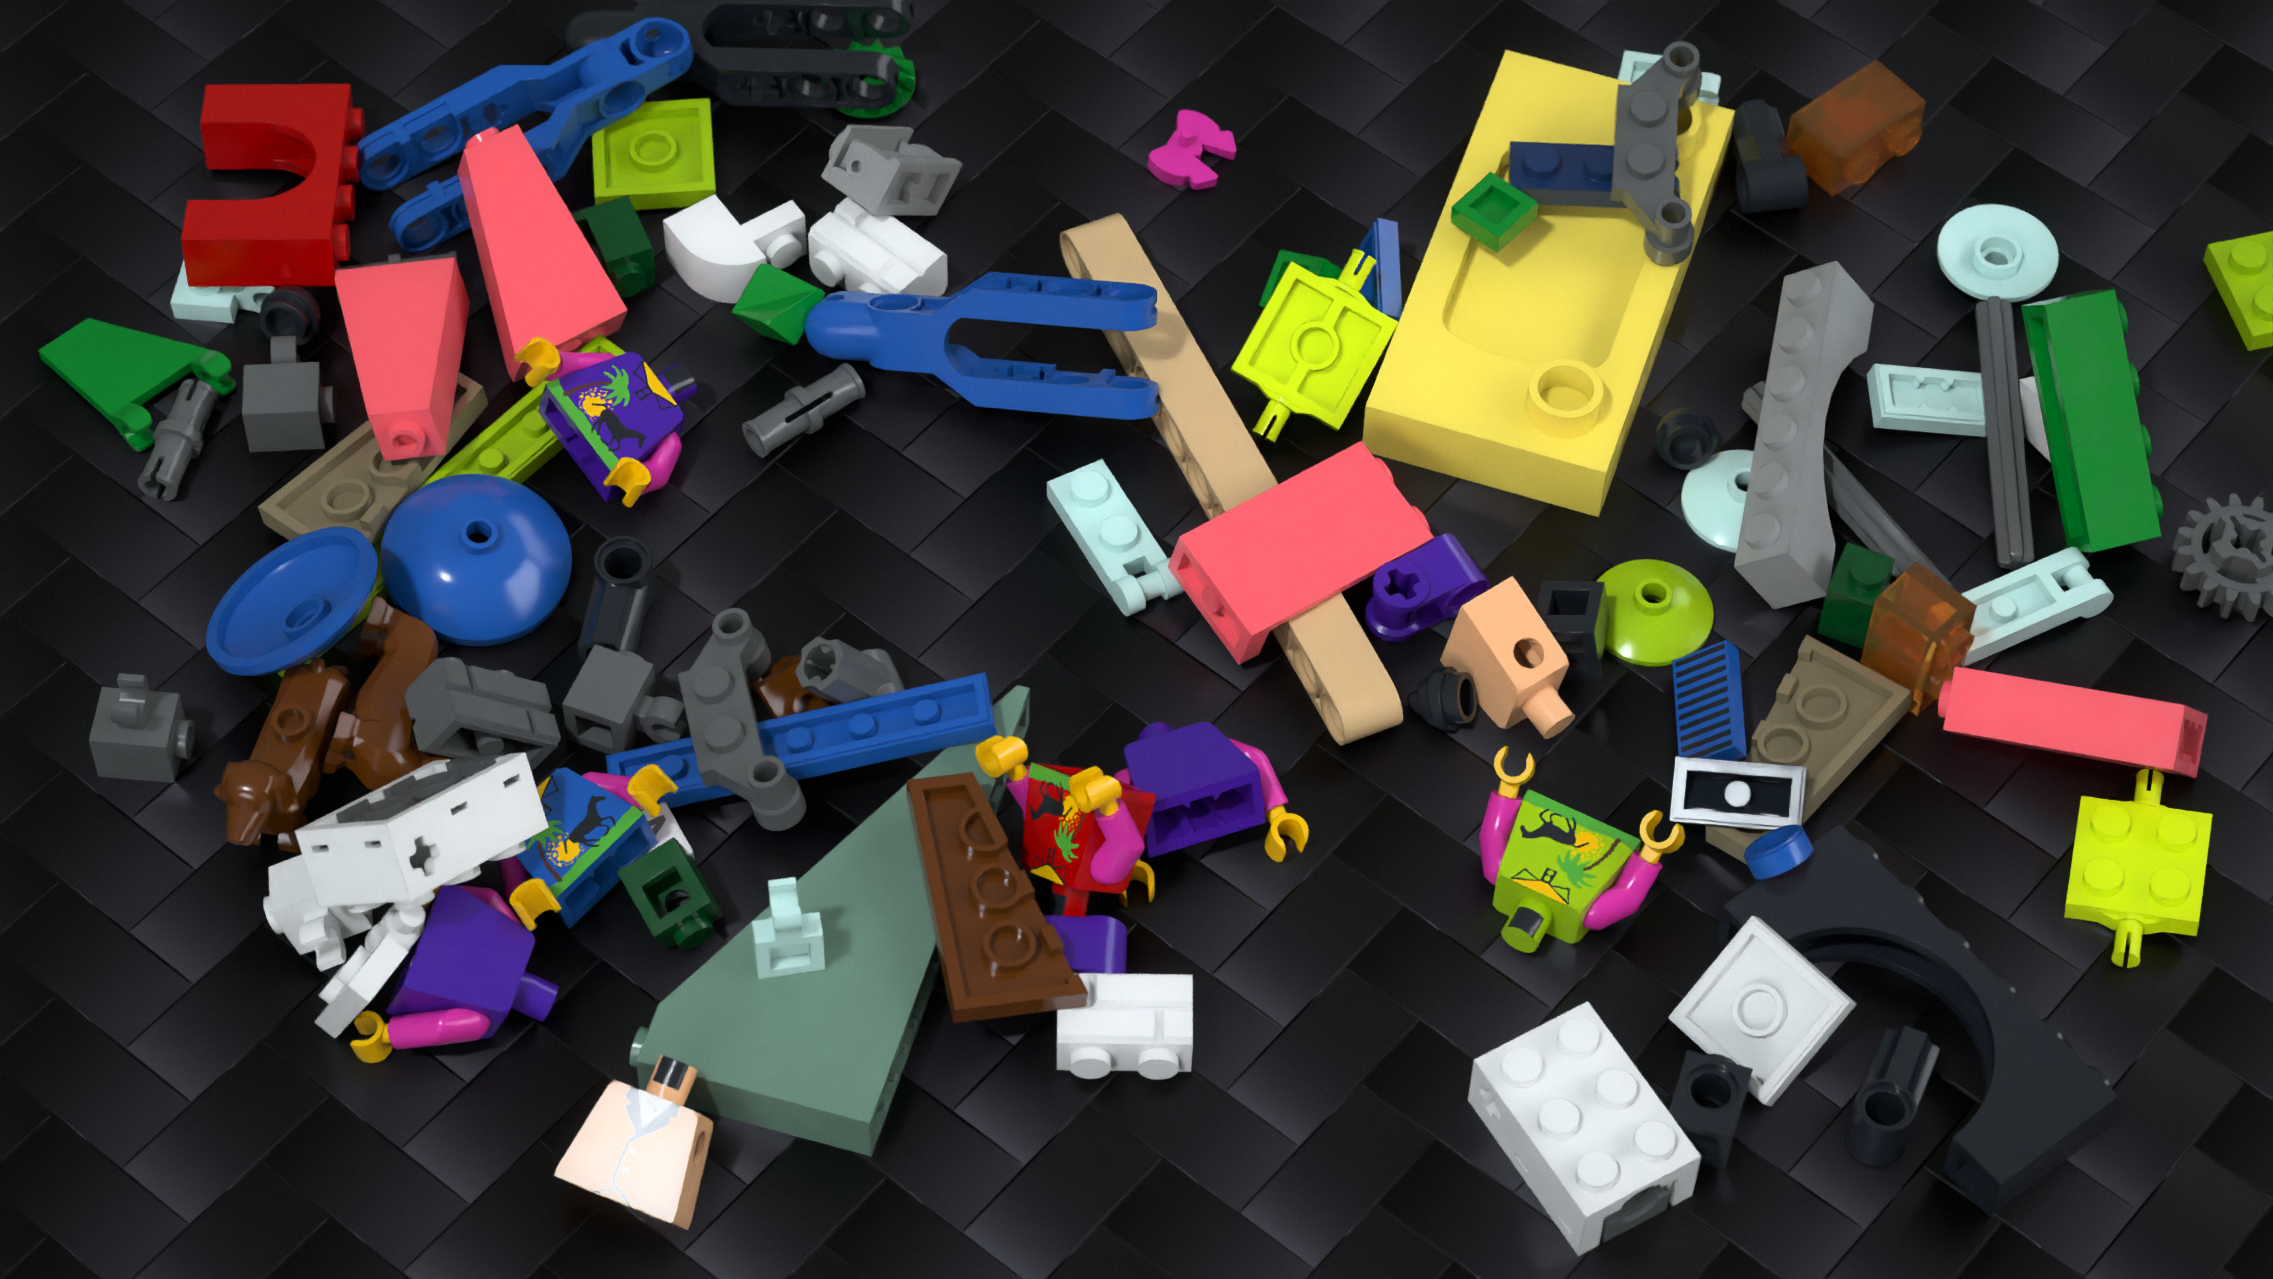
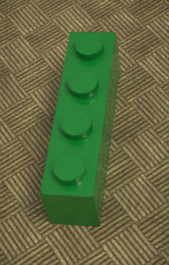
M2115 289L2090 290L2022 305L2021 309L2067 548L2077 547L2081 552H2096L2161 537L2159 520L2163 516V504L2158 489L2151 483L2147 462L2151 455V440L2146 427L2139 420L2135 399L2140 391L2139 377L2134 365L2128 361L2124 336L2128 331V319L2124 306L2116 298Z

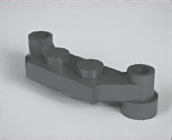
M1677 41L1668 45L1663 56L1631 85L1618 84L1615 109L1610 201H1620L1626 205L1645 228L1643 247L1647 256L1658 264L1668 266L1679 264L1687 259L1691 253L1694 240L1691 207L1686 201L1677 198L1674 194L1678 110L1688 108L1697 101L1702 83V72L1699 68V51L1694 45L1684 41Z
M729 608L723 610L714 618L712 622L714 633L691 669L678 673L698 769L706 788L719 784L749 801L757 822L763 828L771 831H782L793 827L802 819L806 811V801L797 780L787 774L783 762L775 756H765L748 682L763 675L770 665L771 654L763 634L753 627L747 612L740 608Z

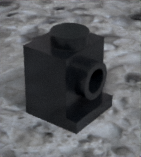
M1542 581L1536 611L1568 658L1569 667L1563 680H1601L1603 673L1601 662L1610 622L1605 582Z

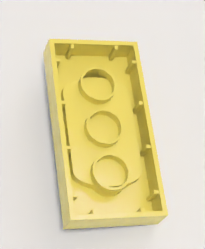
M1506 50L1365 407L1362 439L1368 450L1375 455L1599 517L1724 167L1735 110L1701 101H1696L1690 107L1678 110L1676 145L1679 150V167L1675 171V176L1680 182V198L1691 207V223L1694 227L1692 250L1683 262L1668 266L1651 260L1643 247L1645 228L1628 208L1538 205L1537 218L1499 253H1496L1451 223L1452 206L1489 172L1494 173L1508 183L1510 141L1613 145L1618 84H1632Z

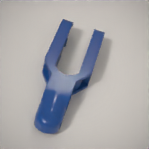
M659 17L645 18L608 39L592 42L551 65H499L359 141L356 146L359 148L360 180L369 190L385 191L466 149V143L478 133L496 127L499 131L535 111H545L553 113L550 119L523 134L550 180L554 183L565 176L587 137L628 116L641 106L648 94L673 82L689 70L693 60L694 49L688 32L680 24L670 19ZM650 29H659L655 35L646 37ZM439 126H445L434 137L422 140L430 130ZM392 154L390 159L382 165L369 168L379 157ZM458 174L441 184L437 180L426 186L428 191L407 201L394 212L388 227L404 251L418 253L429 250L471 227L465 200L460 201L464 195ZM429 216L428 219L419 226L407 230L408 227L417 220Z
M988 272L951 297L894 293L876 294L852 291L831 293L814 305L806 318L805 333L808 342L819 354L832 359L869 362L871 366L880 369L934 374L977 407L1125 420L1144 419L1154 416L1159 411V399L1157 398L1159 385L1150 379L1116 376L1114 369H1103L1099 374L1058 371L1056 370V364L980 358L964 345L949 344L951 328L959 318L1116 331L1148 329L1157 324L1158 315L1157 308L1155 307L1157 303V290L1148 285Z

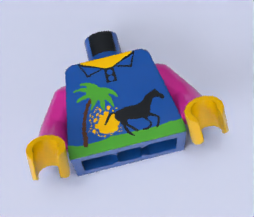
M650 764L641 768L634 776L588 772L581 776L568 768H559L538 787L536 786L548 828L524 840L526 849L523 852L498 860L506 902L514 908L529 931L537 927L534 922L535 918L547 910H553L568 929L573 927L621 880L617 873L618 871L647 854L658 844L644 813L640 810H645L653 818L658 817L662 809L656 802L666 793H676L679 787L656 764Z

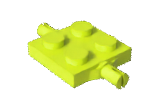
M1353 249V253L1338 280L1318 277L1291 261L1229 370L1256 385L1266 398L1270 400L1255 428L1252 429V432L1257 436H1263L1270 421L1275 417L1272 426L1264 440L1270 443H1276V439L1291 412L1308 415L1331 429L1338 431L1399 323L1373 308L1364 296L1359 293L1377 261L1368 255L1355 276L1354 272L1365 254L1358 249Z
M2149 769L2137 772L2134 801L2123 802L2081 796L2064 918L2098 922L2112 930H2116L2114 951L2111 959L2114 964L2123 967L2126 945L2130 946L2127 968H2133L2140 964L2143 934L2168 932L2197 937L2212 814L2173 809L2160 805L2164 775L2157 770H2153L2150 791L2147 790Z

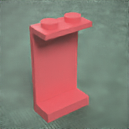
M1360 441L1179 536L1167 567L1235 661L1240 665L1260 654L1270 630L1376 574L1378 568L1385 563L1394 561L1421 548L1434 537L1430 532L1429 524L1423 513L1418 508L1410 506L1395 486L1387 465L1381 459L1374 458L1365 444Z

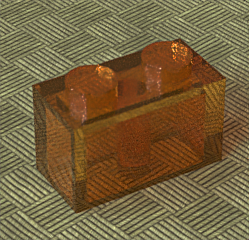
M1876 59L1791 115L1786 139L1791 155L1799 154L1804 162L1806 174L1834 197L1853 183L1855 185L1864 183L1872 176L1878 166L1893 156H1903L1914 148L1922 135L1920 127L1926 101Z
M1916 561L1876 598L1860 664L1912 691L1910 711L1918 716L1935 699L1939 701L1944 681L1946 679L1952 680L1955 666L1961 667L1963 657L1974 641V635L1970 633L1977 606Z

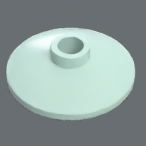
M1978 205L1957 213L1943 227L1937 244L1938 261L1946 277L1963 292L1985 301L1990 296H1999L2000 300L2017 302L2037 295L2052 281L2059 260L2056 241L2047 227L2029 213L2006 205Z
M1728 450L1711 455L1703 465L1691 469L1684 481L1681 494L1682 511L1691 529L1707 543L1733 553L1737 552L1747 494L1746 491L1740 489H1748L1754 451Z

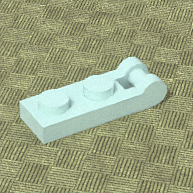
M1103 459L1047 482V498L1125 616L1145 609L1146 601L1161 595L1166 600L1184 592L1182 586L1167 567L1171 558L1166 557ZM1141 571H1145L1146 575H1143L1139 578H1135L1133 576L1134 574H1137Z
M2069 547L1934 605L1929 621L1962 666L1965 667L2077 617H2094L2111 604L2114 595L2101 579L2092 578L2087 571L2089 562L2077 547ZM2067 585L2070 590L2063 592L2060 586Z

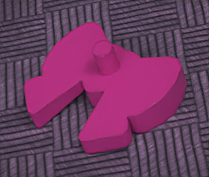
M1185 109L1181 110L1177 115L1176 130L1168 140L1167 145L1155 149L1149 154L1148 169L1159 180L1170 185L1184 186L1189 182L1190 187L1194 190L1216 186L1218 175L1200 161L1202 151L1206 150L1233 160L1236 154L1233 134L1230 131L1220 132L1219 126L1212 119L1201 113Z

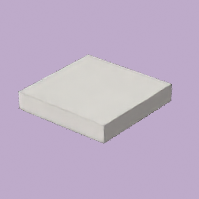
M1752 915L1668 1018L1707 1054H1720L1732 1059L1738 1065L1752 1068L1748 1091L1764 1105L1772 1106L1857 1003L1763 920Z

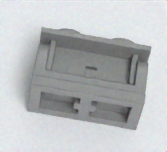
M847 125L845 131L840 133L832 143L829 150L830 160L821 177L874 215L936 216L963 164L955 158H943L925 145L908 144L914 132L910 127Z

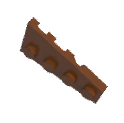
M973 772L907 780L906 796L953 1023L1086 1006L1088 991L1079 974L1074 975L1063 954L1064 945L1053 924H1047L1034 899L1035 890L1025 871H1020L1007 847L1008 838Z

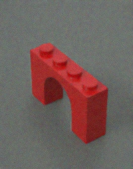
M206 85L200 125L207 169H278L298 174L306 179L295 188L269 198L253 200H187L181 243L188 287L336 286L334 277L336 270H338L339 261H349L350 231L348 224H344V221H354L355 192L354 186L349 185V182H359L360 174L359 148L354 146V144L365 138L363 108H353L351 85Z

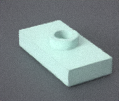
M1874 364L1867 373L1874 428L1986 437L1981 373Z

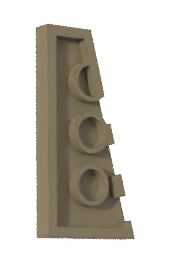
M459 372L445 455L384 461L368 419L258 506L264 524L289 541L303 534L323 528L349 527L361 532L373 544L386 529L396 509L404 500L420 488L489 403L483 386Z
M1806 635L1798 650V660L1790 674H1785L1776 691V701L1765 721H1760L1751 738L1752 747L1744 762L1807 767L1809 779L1803 817L1804 824L1911 709L1912 691ZM1706 825V841L1747 864L1743 857L1746 848L1753 841L1770 831Z

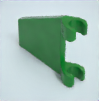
M90 318L85 319L38 350L40 358L116 427L126 442L137 452L147 449L156 440L153 439L154 432L149 428L153 423L151 415L140 405L191 371L195 373L200 381L212 386L217 391L219 399L237 388L236 381L228 375L232 371L230 360L218 351Z

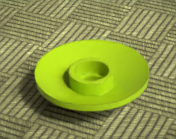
M1639 559L1624 562L1609 569L1596 581L1605 582L1610 622L1604 648L1614 656L1636 665L1661 667L1672 665V661L1699 651L1706 643L1713 625V604L1702 583L1687 570L1665 561ZM1646 599L1656 600L1660 603H1650Z

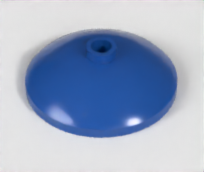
M477 473L441 478L421 487L404 500L392 515L385 529L381 545L380 562L385 588L399 611L428 624L437 639L465 646H491L521 638L537 629L552 616L563 600L569 585L572 551L567 531L560 517L542 497L513 480ZM471 534H483L489 540L484 543H475L468 536Z
M328 527L296 537L268 553L251 566L231 586L214 610L206 632V647L210 656L221 669L228 673L242 676H263L298 666L328 650L348 631L371 595L378 566L377 554L372 544L356 529Z

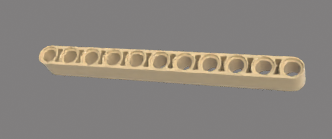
M1116 213L1061 232L1060 246L1062 255L1072 278L1137 283L1154 287L1157 290V303L1155 307L1157 308L1158 315L1155 326L1138 331L1104 329L1102 331L1128 377L1145 378L1158 383L1159 392L1157 398L1159 399V411L1151 417L1209 520L1278 485L1124 217L1120 213ZM1341 592L1272 629L1330 734L1339 745L1348 744L1402 723V705L1393 681Z

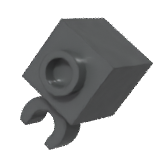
M296 336L271 337V364L244 365L242 416L250 452L325 449V424L336 423L337 411L334 386H323L319 362L301 363L300 355H297Z
M596 644L562 703L567 740L610 755L631 750L640 732L646 733L651 739L661 744L682 739L688 728L687 723L680 721L685 711L684 703L666 696L657 697L654 664L646 662L633 652L626 650L613 651Z
M119 673L117 678L119 688L102 687L89 737V744L98 777L175 783L181 758L189 759L191 757L195 738L193 720L185 719L180 694L149 691L148 680L145 675Z

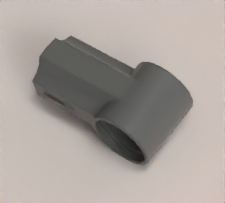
M817 636L802 648L800 664L795 669L802 688L835 705L905 690L894 663L885 650L867 649L859 651L838 639L828 641Z

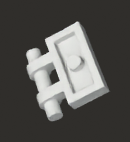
M392 906L384 914L381 922H378L368 932L365 938V948L360 945L319 994V997L326 1001L328 1005L314 1023L336 1039L366 1007L422 934L425 924V911L422 906L406 910H396L395 906Z

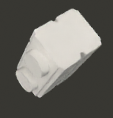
M846 197L840 202L833 213L828 212L815 223L808 233L810 267L815 276L829 287H834L838 284L846 291L913 294L939 297L948 286L947 255L893 216L874 215L850 197Z
M1074 973V975L1079 974L1088 991L1087 1004L1084 1007L1060 1009L1057 1011V1070H1071L1074 1075L1086 1079L1101 1078L1110 1071H1138L1142 1076L1155 1080L1171 1078L1178 1072H1191L1193 1048L1192 975Z

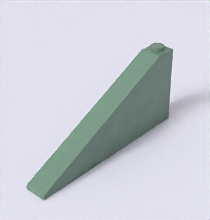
M1016 685L993 706L998 736L1003 738L1014 736L1024 740L1029 727L1030 688ZM984 739L946 748L912 779L973 772L996 816L1007 787L1005 782L1009 776L1006 772L997 778H993L981 769L976 760L975 748L987 740ZM907 783L796 881L798 905L801 909V914L820 913L825 970L758 979L752 922H750L658 1005L649 1028L640 1027L631 1048L630 1065L637 1067L640 1090H646L660 1055H664L698 1069L684 1104L685 1107L872 1156L941 968L906 796ZM768 906L753 921L769 919L772 916L771 906Z

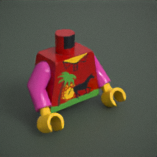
M994 735L976 746V760L988 776L997 778L1007 772L1009 777L1006 779L1005 784L1023 811L1024 833L1021 855L1023 869L1053 881L1046 915L1085 917L1091 891L1121 894L1128 888L1135 864L1144 851L1145 844L1143 838L1154 807L1156 794L1118 781L1112 776L1103 775V771L1097 766L1085 769L1031 762V765L1025 766L1023 763L1028 758V750L1024 741L1018 737L1007 736L1003 738Z

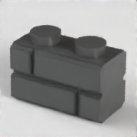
M454 657L436 658L411 683L404 695L410 719L415 720L413 731L418 750L421 752L452 759L505 754L506 756L511 753L525 752L532 772L558 746L561 739L555 715L549 714L552 705L546 684L516 677L511 671H492L476 666L464 665L462 660Z

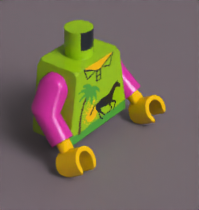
M1505 746L1499 750L1494 759V768L1496 774L1501 778L1498 790L1491 791L1479 834L1484 877L1495 886L1493 906L1499 912L1510 916L1501 931L1505 942L1516 950L1525 953L1534 952L1545 933L1569 944L1577 943L1590 929L1601 930L1636 913L1662 868L1661 863L1658 862L1662 853H1672L1683 845L1685 839L1683 826L1677 823L1667 840L1655 842L1653 832L1658 823H1660L1663 813L1658 810L1648 813L1640 824V836L1645 845L1639 851L1640 839L1528 789L1522 799L1517 795L1520 785L1526 784L1532 779L1536 765L1534 758L1529 753L1525 771L1519 776L1511 777L1506 775L1503 769V763L1507 758L1509 747Z

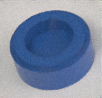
M1792 824L1774 829L1753 841L1746 848L1743 857L1754 878L1762 880L1775 877L1796 867L1812 854L1813 846L1803 827Z

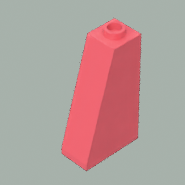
M518 124L502 132H499L496 127L489 128L472 137L465 145L466 149L463 151L458 168V175L507 372L513 383L525 378L533 369L528 363L524 361L516 362L514 356L532 338L542 337L550 341L558 351L576 352L599 333L606 337L620 330L628 311Z
M455 257L336 270L334 279L367 415L384 461L445 455L470 308V300Z
M1957 666L1954 667L1952 680L1946 679L1944 681L1938 701V715L1945 718L1943 730L2193 778H2197L2208 718L2207 714L2186 705Z

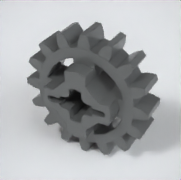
M2230 494L2226 507H2221L2213 498L2206 499L2202 513L2192 509L2187 513L2184 525L2179 527L2172 549L2176 552L2171 566L2173 571L2184 572L2180 584L2182 591L2198 589L2201 594L2197 605L2204 608L2214 601L2221 605L2220 615L2225 619L2231 615L2233 608L2241 609L2247 622H2254L2258 608H2263L2267 614L2273 617V512L2270 514L2263 510V498L2257 496L2253 500L2251 507L2243 506L2237 494ZM2208 539L2211 543L2208 553L2204 554L2202 544Z

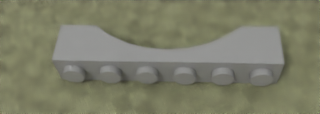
M1837 260L1784 276L1734 564V568L1773 609L1826 596L1831 579L1836 544L1829 518L1824 484L1823 443L1825 421L1832 392L1842 371L1855 357L1867 351L1874 303Z

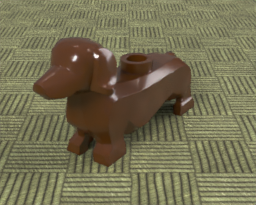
M375 595L360 635L354 659L366 663L371 657L378 656L376 668L360 689L352 714L340 712L321 770L323 774H334L338 769L346 767L354 772L367 788L373 791L432 761L448 759L445 757H430L425 752L418 750L413 731L415 720L410 719L404 697L411 683L437 658L439 644L436 635L428 624L389 606L383 598Z
M316 657L309 664L304 663L286 669L276 700L263 725L250 759L241 762H228L222 773V782L214 789V795L227 803V842L242 846L250 844L260 846L265 834L278 835L280 850L300 854L301 849L295 831L309 824L308 817L304 814L307 802L314 797L318 790L323 774L321 770L332 737L334 724L336 721L338 722L340 712L352 714L358 697L352 691L351 683L347 679L349 670L346 666L326 667L324 660Z

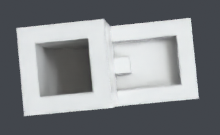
M714 194L663 220L666 259L690 288L706 298L719 302L737 303L761 263L772 265L778 269H784L793 264L799 257L807 254L805 215L793 200L740 226Z

